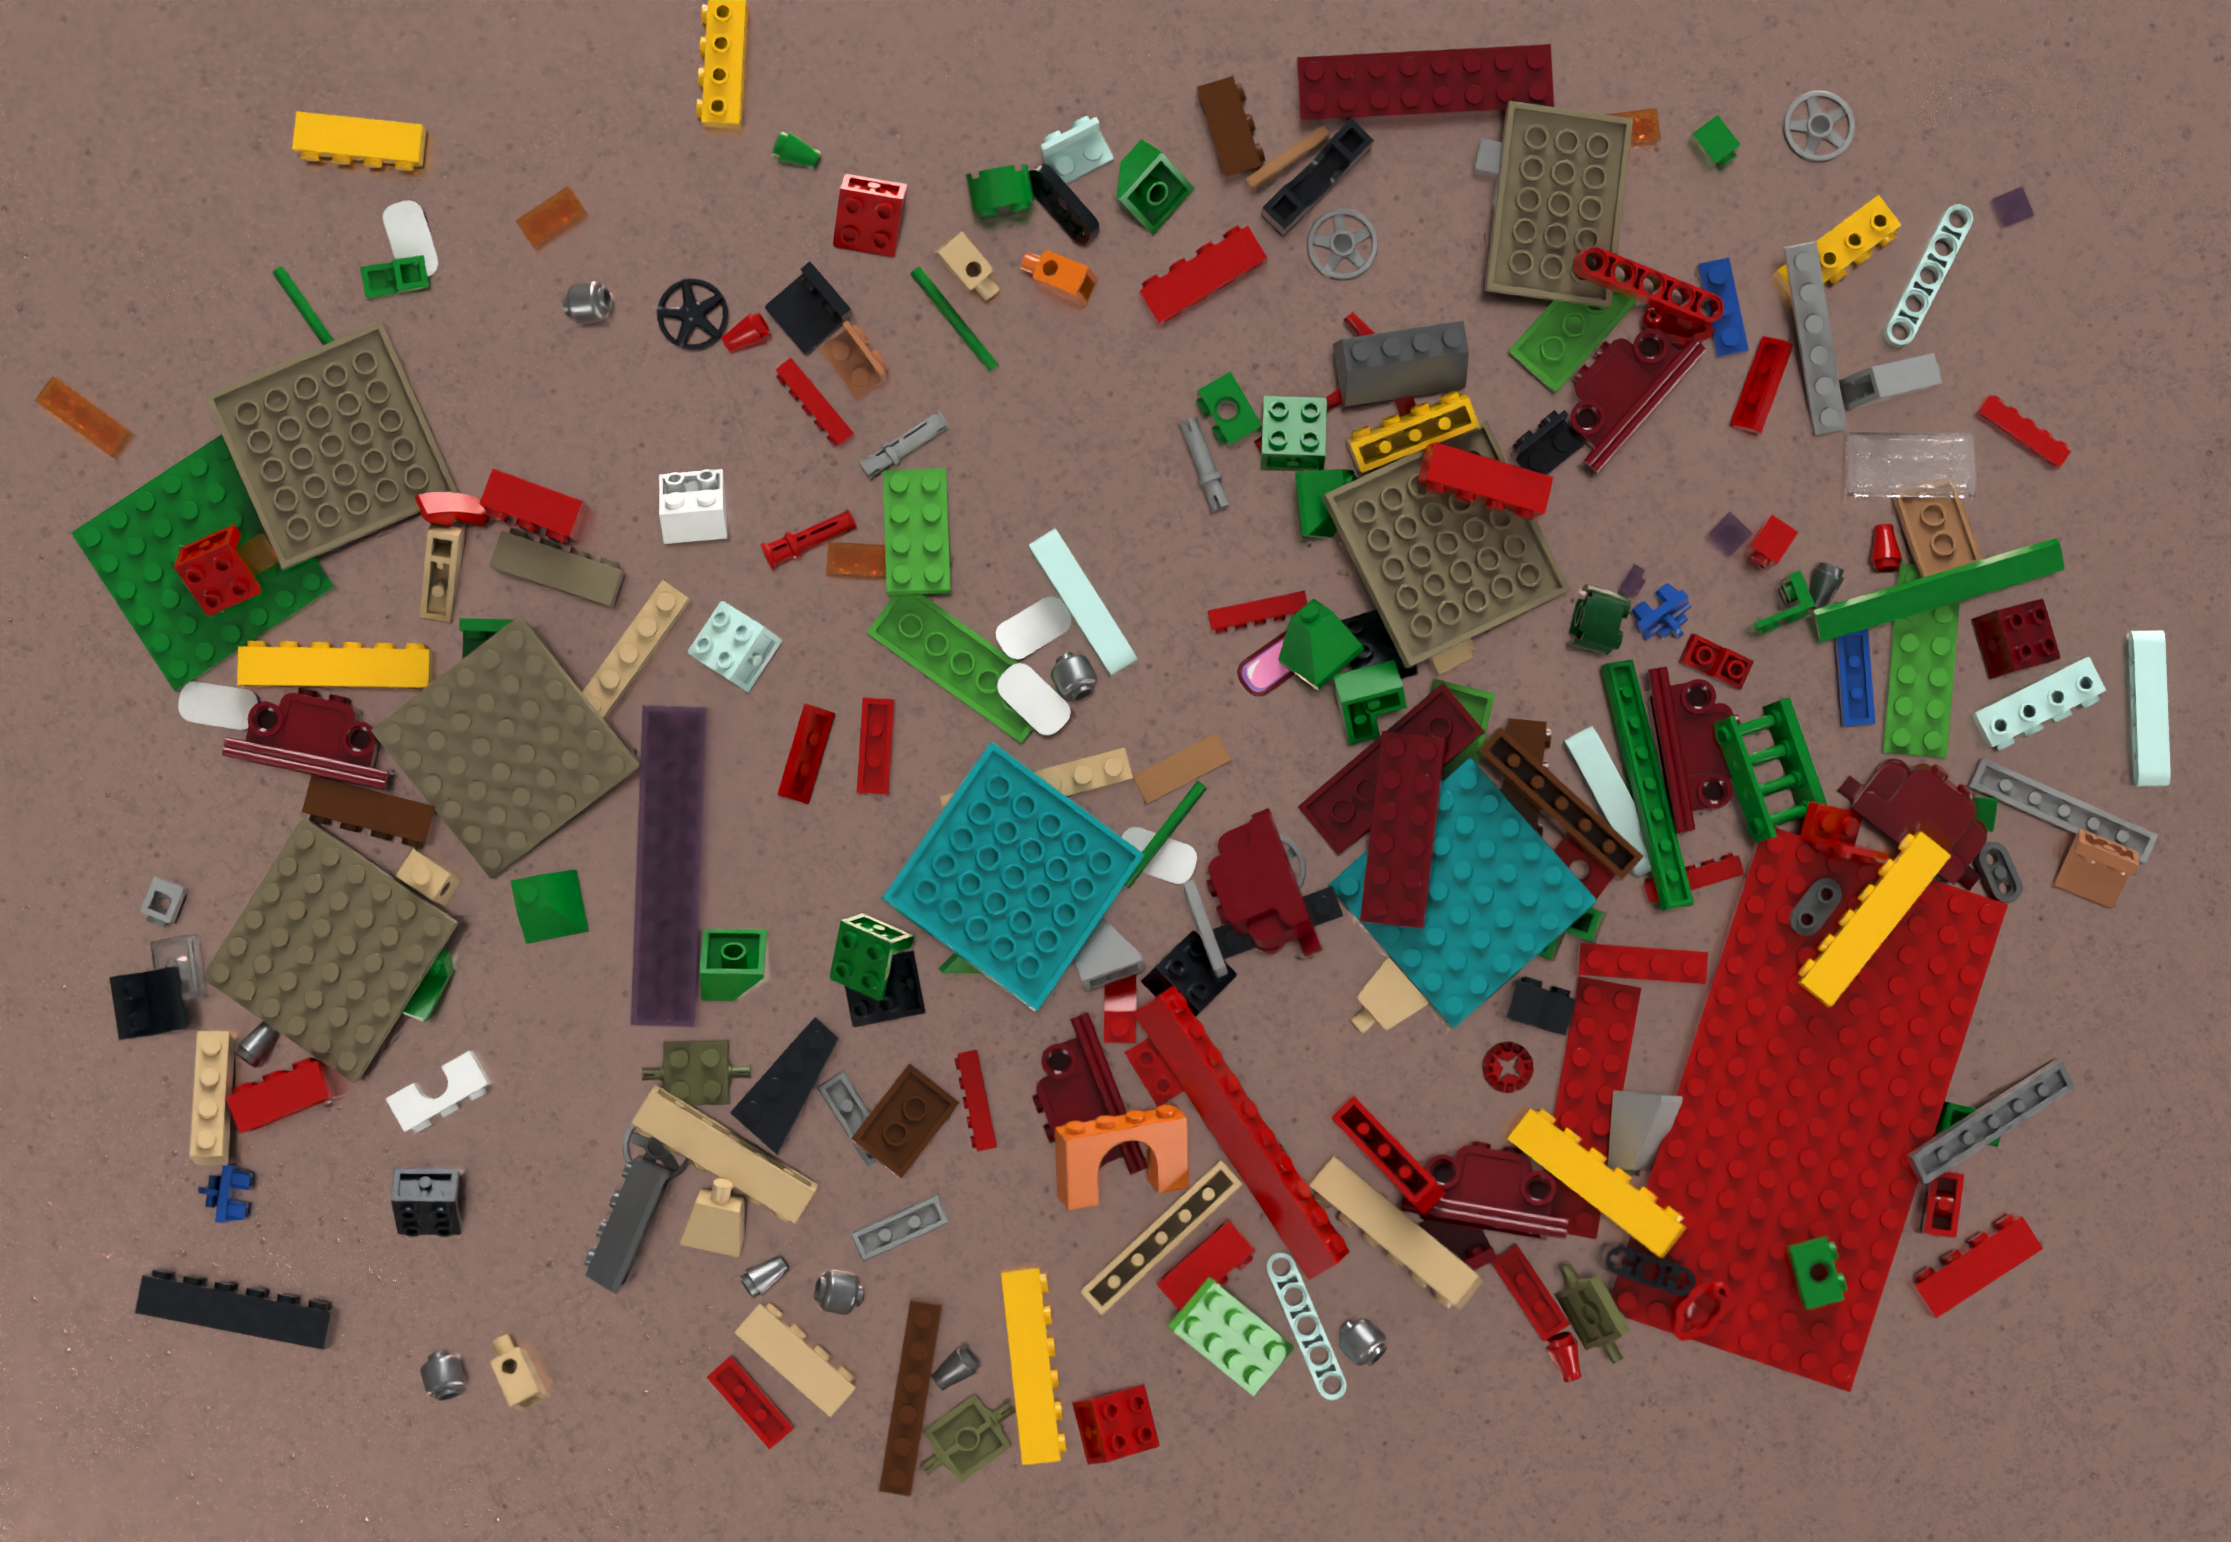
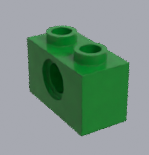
M1231 371L1197 391L1199 399L1195 400L1202 415L1204 417L1210 415L1215 426L1211 430L1219 444L1225 442L1228 448L1262 430L1261 422ZM1228 403L1233 405L1236 409V415L1231 419L1221 418L1218 414V408L1222 404Z
M1820 1236L1786 1246L1803 1309L1809 1310L1844 1300L1842 1292L1847 1291L1842 1272H1836L1834 1261L1838 1260V1254L1833 1241L1828 1242L1827 1237ZM1816 1263H1822L1826 1269L1824 1278L1819 1281H1814L1810 1276V1269Z

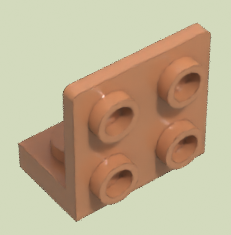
M847 320L842 323L844 331L819 348V350L858 401L888 379L885 373L888 367L877 349H874L872 352L868 349L866 345L870 342L857 323L851 326Z
M2079 828L2057 875L2055 886L2106 907L2114 908L2129 875L2135 876L2139 868V852Z

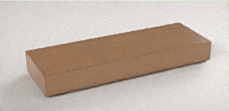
M1322 125L1247 177L1245 185L1251 193H1254L1328 142L1330 133Z
M1216 732L1133 775V779L1146 804H1149L1230 762L1231 758Z

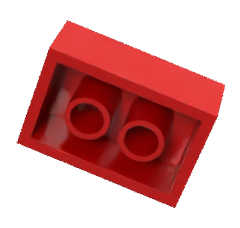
M492 468L479 503L486 509L485 514L492 519L507 523L508 518L515 520V525L519 526L518 528L537 534L538 529L546 532L545 536L548 539L564 545L567 544L568 540L577 541L589 508L583 500Z
M314 1057L306 1058L291 1064L293 1070L286 1073L285 1069L281 1071L276 1070L262 1076L263 1082L258 1085L254 1081L232 1088L233 1095L225 1098L239 1133L252 1132L338 1097L339 1095L327 1065L322 1061H315Z
M1227 1219L1158 1279L1156 1285L1175 1307L1181 1311L1209 1277L1223 1287L1229 1281L1226 1275L1236 1267L1240 1271L1254 1259L1251 1256L1254 1248L1230 1220Z

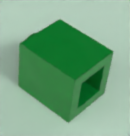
M1716 115L1692 133L1689 138L1711 168L1718 164L1723 168L1737 157L1735 151L1741 145L1719 115Z

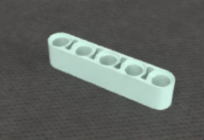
M1953 205L1941 216L1884 327L1883 339L1889 347L1898 349L1906 346L1918 331L1972 225L1973 214L1965 205ZM1956 213L1962 216L1964 220L1962 228H1955L1950 224V214ZM1937 241L1945 242L1948 245L1950 251L1948 256H1941L1935 251V243ZM1921 270H1931L1935 275V282L1933 284L1924 283L1920 277ZM1908 297H1914L1921 303L1919 312H1912L1907 308L1906 300ZM1900 325L1904 327L1907 334L1906 339L1897 340L1894 338L1891 331L1892 326Z
M1054 528L1030 543L1028 546L1110 676L1138 659L1058 531Z
M2163 630L2130 631L2128 649L2134 784L2136 787L2168 786L2170 783V746L2165 634Z
M1590 726L1564 740L1565 747L1604 820L1644 856L1632 869L1633 874L1636 878H1639L1652 871L1635 803L1593 726Z
M1273 1253L1266 1263L1267 1273L1316 1387L1324 1398L1328 1400L1339 1399L1346 1391V1381L1292 1257L1287 1253ZM1277 1258H1285L1289 1261L1290 1268L1285 1275L1279 1276L1272 1271V1263ZM1292 1287L1300 1289L1303 1295L1302 1300L1296 1305L1286 1303L1284 1298L1285 1292ZM1303 1317H1310L1315 1322V1329L1310 1334H1301L1297 1329V1323ZM1318 1346L1324 1347L1328 1353L1326 1361L1321 1364L1313 1363L1310 1360L1311 1350ZM1329 1376L1337 1377L1340 1380L1338 1391L1335 1393L1325 1392L1322 1386L1325 1378Z

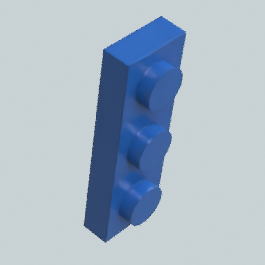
M1724 258L1698 264L1697 269L1701 288L1719 296L1724 304V313L1721 318L1711 322L1714 331L1712 339L1716 358L1747 352L1749 348L1730 259ZM1705 302L1707 316L1709 317L1711 309L1708 303Z
M1863 629L1835 638L1842 727L1876 724L1868 629Z

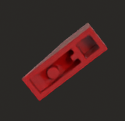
M1136 974L1104 985V1043H1136V1017L1133 1014L1136 1010Z

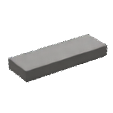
M1194 879L1184 882L1182 885L1184 894L1213 972L1217 978L1227 975L1225 962Z
M842 1070L816 1088L848 1138L851 1139L871 1112L845 1071ZM852 1142L868 1168L877 1162Z
M935 1194L850 1233L862 1262H866L951 1222L938 1194Z

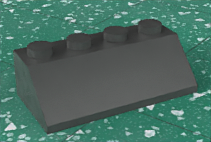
M1464 321L1345 338L1332 344L1343 407L1466 388L1469 349Z
M639 1155L635 1157L634 1161H627L621 1174V1178L626 1179L621 1191L617 1189L614 1191L608 1206L613 1209L609 1220L603 1218L596 1233V1236L601 1238L596 1250L593 1248L589 1250L583 1266L588 1267L585 1276L615 1294L624 1288L674 1170Z

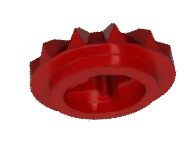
M1503 1042L1493 1046L1483 1060V1074L1486 1081L1492 1088L1503 1093H1513L1524 1088L1529 1083L1534 1072L1533 1059L1529 1052L1523 1046L1513 1042ZM1517 1056L1514 1068L1517 1070L1516 1072L1519 1074V1077L1508 1073L1500 1079L1499 1076L1502 1074L1503 1067L1497 1059L1500 1058L1509 1062Z

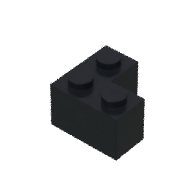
M1526 976L1522 977L1521 981H1513L1502 1018L1566 1036L1576 999L1569 997L1571 991L1552 986L1551 991H1548V989L1541 988L1542 981Z

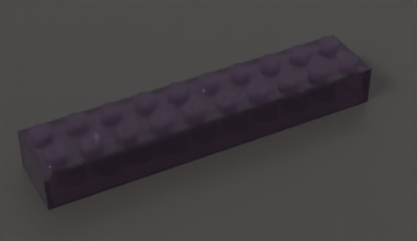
M643 705L631 1025L698 1027L709 709L707 707Z

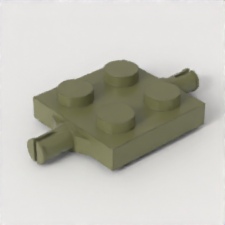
M728 1040L664 1041L661 1067H642V1074H646L642 1075V1081L661 1080L664 1090L688 1105H725L730 1103L729 1086L732 1078H751V1072H739L750 1071L751 1064L732 1065L728 1056Z
M1571 1262L1559 1268L1568 1286L1555 1295L1585 1349L1589 1350L1594 1347L1604 1348L1612 1365L1624 1359L1615 1341L1630 1332V1329L1600 1275L1589 1279H1579Z
M973 1394L926 1428L923 1433L932 1444L935 1454L919 1465L924 1470L933 1463L931 1467L924 1471L926 1476H929V1474L943 1465L953 1473L961 1484L1012 1447V1444L1003 1433L1000 1424L1015 1413L1012 1407L1001 1414L1011 1404L1007 1401L992 1412L984 1407L976 1394Z

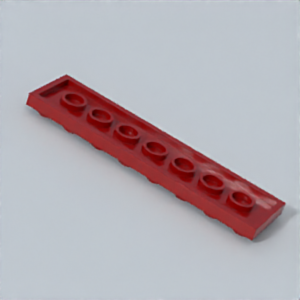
M1578 976L1574 994L1576 1002L1569 1023L1553 1117L1557 1119L1554 1125L1563 1132L1568 1128L1582 1139L1579 1145L1587 1151L1592 1147L1607 1158L1604 1164L1608 1166L1613 1090L1623 1091L1641 988ZM1543 1167V1171L1551 1175L1556 1185L1551 1217L1569 1220L1567 1234L1597 1239L1601 1211Z

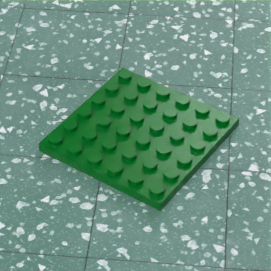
M222 434L71 532L175 692L237 653L238 646L246 647L247 641L257 640L336 588L316 557L282 571ZM235 524L241 533L236 552L260 585L261 592L259 595L208 616L174 569V565L181 547Z

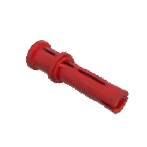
M848 509L841 514L795 534L793 531H788L784 533V537L768 544L763 542L760 546L772 570L776 568V564L792 557L795 559L800 558L802 551L857 527Z

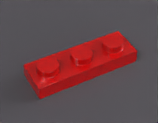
M1762 336L1730 425L1737 429L1762 433L1794 346L1786 340Z
M863 697L856 793L889 795L895 699Z
M804 703L777 795L797 802L809 803L835 713Z
M1517 1244L1498 1255V1259L1491 1262L1543 1342L1570 1325Z
M732 1355L707 1376V1379L769 1450L794 1429V1426Z

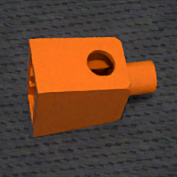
M1046 249L1041 257L1027 252L1020 266V269L1033 274L1032 279L1039 287L1084 308L1098 281V278L1089 266Z

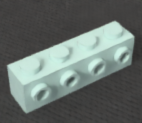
M2086 657L1971 714V717L1987 749L1996 746L1999 751L2016 743L2013 737L2022 732H2025L2028 737L2044 729L2042 722L2052 717L2056 723L2072 715L2070 708L2080 703L2083 708H2086L2100 701L2099 694L2107 690L2090 657Z

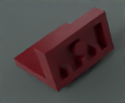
M2043 599L1996 610L1973 618L1990 679L2053 662L2061 658Z
M1425 1220L1417 1224L1473 1271L1498 1259L1482 1229L1432 1220Z

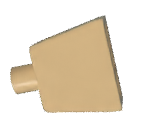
M962 231L955 233L934 252V255L966 291H971L975 288L984 300L987 301L1000 290L989 276L994 271L993 267ZM969 263H973L977 268V273L973 277L966 272V266Z
M415 847L410 849L395 872V876L429 899L444 906L447 905L463 879Z
M1387 958L1355 997L1364 1008L1350 1021L1362 1034L1376 1022L1384 1031H1387L1427 1006L1429 1001L1394 962Z
M718 1178L713 1181L712 1190L706 1188L699 1190L683 1231L680 1245L739 1258L745 1240L744 1198L731 1194V1181Z
M508 1334L491 1342L497 1358L491 1360L490 1364L510 1407L523 1411L550 1397L526 1350L520 1347L515 1348ZM517 1363L516 1371L511 1374V1367Z

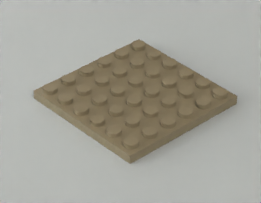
M382 321L205 395L282 571L421 512L415 501L418 494L432 492L458 493Z
M1487 420L1480 422V427L1440 442V444L1508 463ZM1425 449L1408 455L1321 497L1406 669L1571 590L1535 517L1533 520L1521 519L1515 516V511L1505 508L1504 511H1494L1486 508L1485 502L1474 500V503L1457 500L1454 493L1447 491L1444 494L1432 493L1426 490V485L1417 483Z
M520 615L371 729V732L430 805L435 806V811L490 879L506 869L640 766Z
M302 817L201 978L352 1083H358L459 922L309 819Z

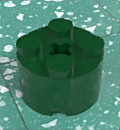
M1585 584L1581 591L1587 592L1584 600L1577 599L1573 611L1569 633L1574 634L1575 639H1570L1569 645L1608 655L1613 649L1618 650L1621 645L1623 631L1619 629L1622 618L1626 619L1629 614L1631 601L1625 599L1623 593Z

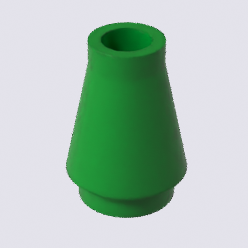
M780 131L771 155L778 157L777 161L803 165L814 169L821 151L814 149L790 131L788 134Z

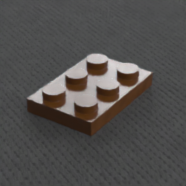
M908 1064L850 1141L901 1179L959 1102L911 1064Z

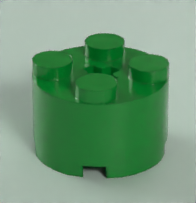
M1021 164L1022 170L1015 171L1014 165L979 171L980 178L972 179L971 173L966 174L972 213L978 212L979 218L997 216V209L1010 207L1011 213L1029 210V203L1034 202L1028 164Z

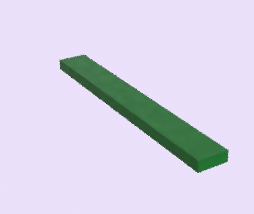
M2057 538L1815 609L1813 614L1818 637L1823 642L2065 570L2061 544Z
M1633 659L1606 663L1601 666L1661 910L1663 912L1690 907L1694 905Z

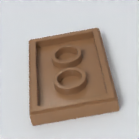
M1954 477L1893 494L1892 499L1920 578L1983 560Z

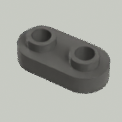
M1997 842L1985 844L1975 857V864L1987 891L1993 900L2005 904L2012 903L2021 896L2023 886L2011 857L2002 844ZM1987 854L1993 856L1994 862L1992 865L1986 861ZM2001 883L2005 884V886L2007 887V891L2005 894L2001 893L1999 890V885Z
M1823 878L1815 881L1789 915V925L1796 934L1808 936L1816 933L1842 899V890L1839 884L1832 879ZM1824 888L1829 889L1832 894L1831 898L1827 901L1823 900L1820 895ZM1805 913L1812 917V922L1808 926L1803 925L1801 922V916Z

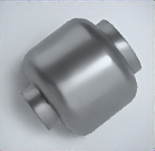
M598 281L572 285L567 291V297L563 298L564 312L567 316H571L578 325L603 321L607 317L608 312L612 310L610 291Z
M1071 652L1058 657L1055 661L1056 665L1051 670V678L1061 697L1078 702L1093 694L1095 691L1094 686L1097 684V675L1088 658L1084 655H1073Z
M830 1270L823 1277H818L814 1290V1301L818 1302L822 1311L848 1315L854 1309V1306H860L863 1298V1288L859 1287L858 1279L855 1275Z
M1361 1319L1357 1322L1350 1320L1339 1333L1343 1336L1339 1343L1340 1350L1358 1366L1374 1365L1387 1350L1385 1334L1368 1319Z
M446 1351L430 1354L427 1357L428 1361L420 1368L426 1394L430 1397H436V1401H445L461 1394L460 1390L466 1384L460 1359L453 1355H447Z

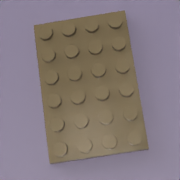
M1516 101L1507 102L1484 291L1595 307H1611L1613 291L1577 276L1572 264L1576 254L1592 247L1602 248L1614 254L1618 253L1633 127L1632 118ZM1587 255L1585 259L1586 266L1591 271H1594L1596 261L1592 256Z

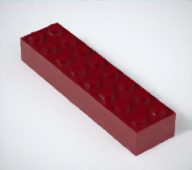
M1551 44L1297 57L1296 61L1299 127L1346 124L1351 118L1358 124L1505 116L1508 101L1554 107Z

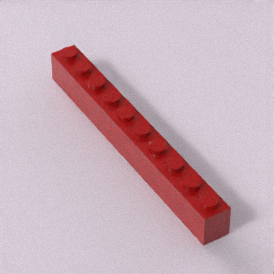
M1173 985L1144 1003L1133 1014L1307 1278L1310 1280L1337 1265L1350 1252L1346 1247L1343 1237L1336 1232L1328 1219L1326 1211L1319 1206L1311 1194L1308 1184L1302 1180L1294 1168L1291 1158L1284 1153L1275 1139L1273 1131L1267 1127L1259 1115L1256 1105L1248 1098L1240 1086L1238 1078L1224 1062L1221 1052L1213 1045L1205 1033L1204 1026L1195 1018L1187 1005L1185 997Z

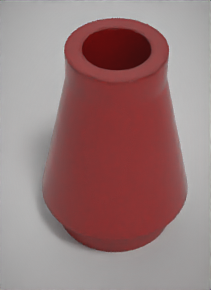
M757 312L753 315L749 313L721 338L725 347L731 353L737 349L765 341V337L770 335L771 332L763 316Z
M1880 524L1874 526L1875 534L1871 564L1874 565V570L1881 573L1899 570L1900 562L1903 560L1894 534L1893 525Z
M1571 1332L1560 1333L1547 1340L1549 1345L1547 1351L1562 1375L1563 1381L1571 1382L1581 1378L1577 1339L1573 1338Z

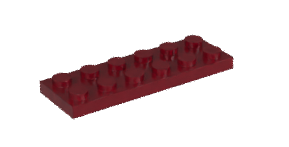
M1444 683L1438 686L1387 730L1388 732L1447 738L1444 767L1485 733ZM1381 736L1298 806L1300 811L1339 856L1371 829Z
M1382 731L1360 922L1425 929L1447 738Z

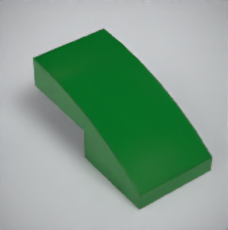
M424 255L394 259L388 263L360 267L365 300L429 287Z

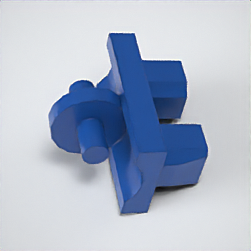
M1666 583L1655 593L1658 600L1662 603L1661 606L1653 611L1644 601L1632 609L1639 632L1646 641L1656 633H1659L1663 639L1670 633H1673L1678 639L1684 635L1680 626L1688 621L1684 612L1691 608V604L1688 601L1689 597L1683 589L1678 592L1672 585Z
M223 1165L220 1188H217L219 1176L209 1175L208 1187H198V1193L207 1195L205 1207L215 1208L216 1196H218L215 1222L227 1223L230 1220H245L247 1218L248 1202L233 1201L234 1188L251 1189L253 1173L237 1169L238 1165Z

